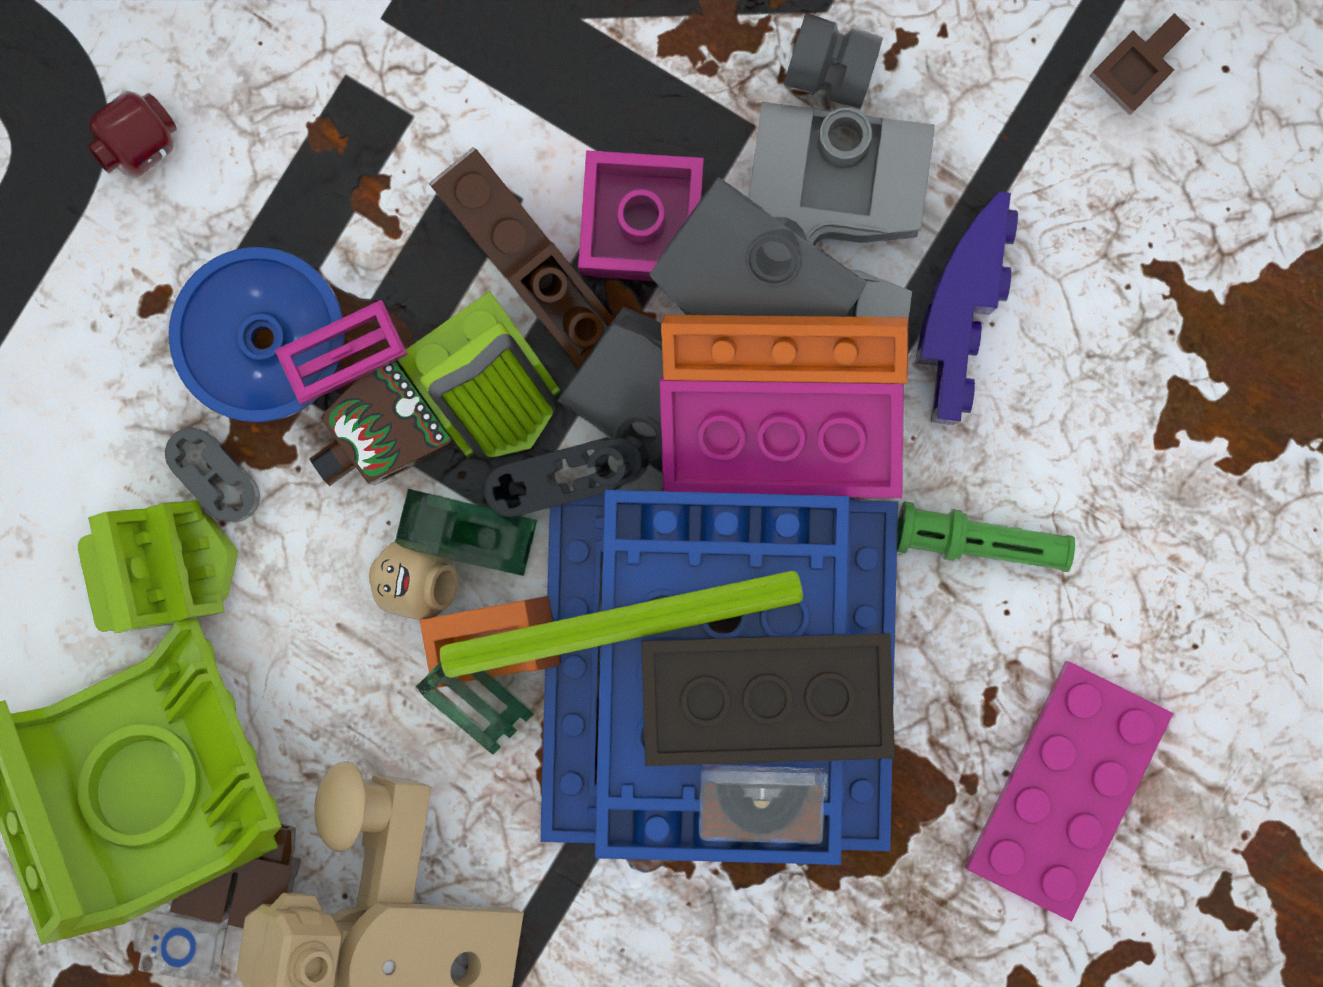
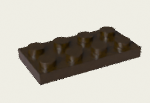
M891 633L641 641L645 766L895 758Z

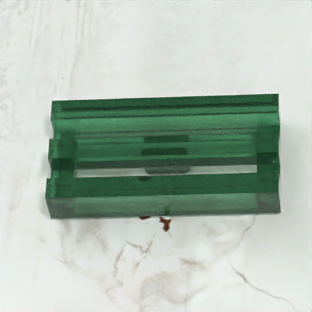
M440 662L416 685V688L425 699L492 755L501 748L497 740L503 734L510 739L518 731L513 724L519 718L527 722L534 715L520 698L488 670L471 673V675L508 706L501 714L458 677H446ZM441 682L445 683L491 724L486 729L483 728L438 690L436 686Z

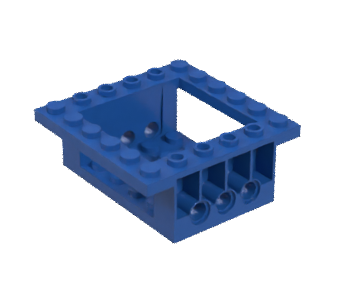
M605 490V494L550 507L547 596L553 622L600 612L601 552H603L602 611L787 571L798 573L803 590V600L798 604L742 615L739 625L728 633L716 632L707 623L602 645L600 648L597 783H595L599 646L560 654L561 665L545 669L540 842L595 843V858L826 865H841V850L890 851L892 759L645 766L641 641L891 633L894 704L898 501L849 500V496ZM704 780L820 783L819 838L704 836L702 834Z

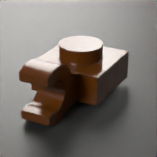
M1174 13L1146 42L1133 30L1089 76L1131 115L1174 71L1163 57L1191 28Z

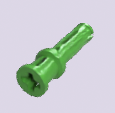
M904 501L898 517L897 552L906 553L911 548L942 553L943 559L950 561L960 559L962 554L1069 572L1074 559L1075 537L970 521L967 514L962 513V510L951 509L949 514L915 509L914 503Z

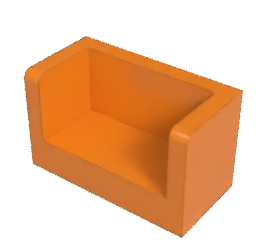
M548 596L419 620L431 686L433 688L524 671H538L561 665L559 655L449 678L445 676L440 661V648L444 645L553 622Z

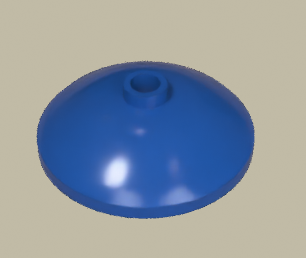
M249 247L236 249L221 254L205 263L187 280L173 306L169 322L170 353L174 367L185 387L209 409L223 416L245 422L276 421L302 411L318 398L304 405L299 403L275 350L342 319L343 313L338 299L327 281L302 259L290 253L272 248ZM263 329H270L274 335V341L267 349H259L255 343L257 333ZM345 334L294 357L293 360L296 367L345 345ZM341 361L302 379L305 386L307 387L336 373Z

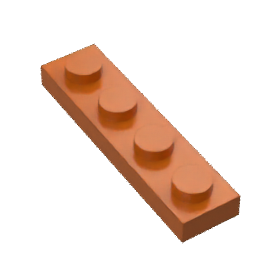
M664 315L661 322L663 380L907 384L908 317Z

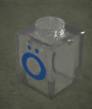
M163 904L151 910L148 918L141 917L134 938V952L141 953L139 971L206 983L220 972L228 918L222 923L177 914L170 912L171 905Z

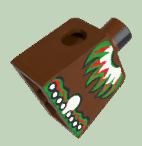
M395 361L357 379L324 412L321 419L335 440L310 457L309 460L329 486L355 468H357L368 484L377 485L451 449L456 445V442L445 430L400 363Z

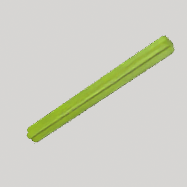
M782 572L447 644L440 648V661L445 676L453 678L798 604L803 600L802 585L797 572Z

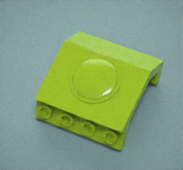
M197 618L176 621L152 654L145 660L55 704L10 714L6 700L0 701V831L41 945L125 924L278 848L274 835L282 826L279 821L277 803L266 789L257 767L256 751L253 745L246 740L236 715L234 697L224 686L215 663L214 648L211 642L205 638Z

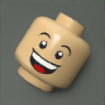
M399 540L390 543L373 561L369 571V582L373 599L379 608L385 612L415 620L438 616L452 604L458 589L457 571L453 567V563L447 553L437 547L412 541Z

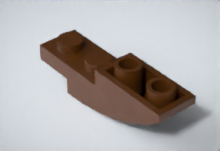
M472 147L428 184L519 297L580 368L614 318L555 244L547 238L475 147Z

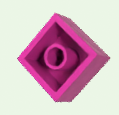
M586 150L578 263L581 277L654 281L649 274L657 264L658 258L701 200L704 158Z

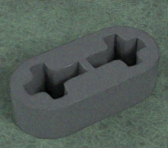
M193 427L181 429L171 436L165 448L167 465L211 515L227 522H240L254 514L260 501L259 487L216 437L207 431ZM186 441L196 445L204 442L206 445L201 452V456L212 468L207 474L197 465L188 464L183 466L181 463L186 456V452L182 448ZM218 477L230 486L236 487L240 484L244 486L245 490L240 494V499L244 503L241 509L232 506L225 507L224 509L221 508L219 503L225 496L214 483Z

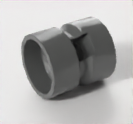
M806 13L783 86L811 95L824 89L827 90L830 101L860 110L883 37L856 28H852L846 34L839 33L836 22ZM831 58L837 59L841 64L832 65L829 63Z

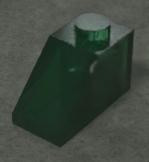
M408 489L395 543L403 548L524 576L538 520L522 516L505 517L497 514L490 508Z

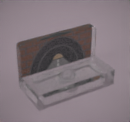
M701 765L699 836L705 841L818 844L823 839L824 799H827L828 773L824 768Z

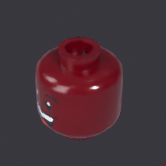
M125 91L91 116L89 130L94 141L88 144L87 148L107 173H111L117 168L123 174L131 178H137L171 153L174 146L172 133L177 130V127L171 116L153 95L146 93L144 96H141L132 91Z

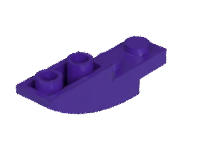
M999 191L972 221L945 263L928 302L920 330L915 363L937 366L931 423L955 425L961 422L962 412L971 413L975 392V379L966 378L968 355L977 356L982 331V323L980 321H973V313L990 315L998 308V301H1007L1010 291L1011 267L1003 266L1005 244L1013 245L1018 224V211L1009 209L1011 193Z

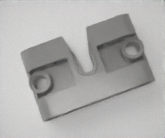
M762 102L749 198L771 216L787 217L797 222L804 230L807 241L813 246L823 239L865 243L915 238L918 236V231L921 230L934 138V124L865 116L859 110L850 107L827 111ZM844 126L852 128L857 132L860 144L851 151L838 150L829 140V134L832 130ZM770 241L762 245L764 253L772 260L785 261L792 257L789 249L782 243ZM849 269L866 281V285L845 317H908L909 319L912 298L911 290L862 271Z

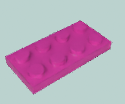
M663 374L660 378L663 491L823 495L861 498H902L904 384L663 380Z
M1065 661L964 867L968 871L1072 922L1174 713L1069 661Z

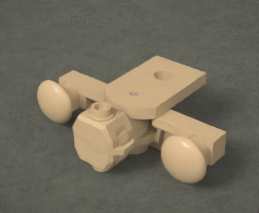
M343 761L333 765L323 776L316 792L314 817L320 838L327 847L334 851L342 852L349 849L356 841L359 833L363 832L361 846L366 848L356 907L345 908L330 915L323 911L316 896L306 893H282L273 904H262L249 912L245 917L237 973L243 987H512L524 913L513 908L413 904L431 786L408 778L372 776V781H364L360 770L354 763ZM466 952L469 958L468 968L460 979L453 981L451 978V966L457 956Z

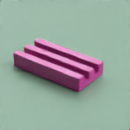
M382 300L275 350L300 404L304 405L409 355ZM374 319L378 320L381 328L296 367L293 360L294 357ZM384 340L388 341L389 348L307 387L302 380Z

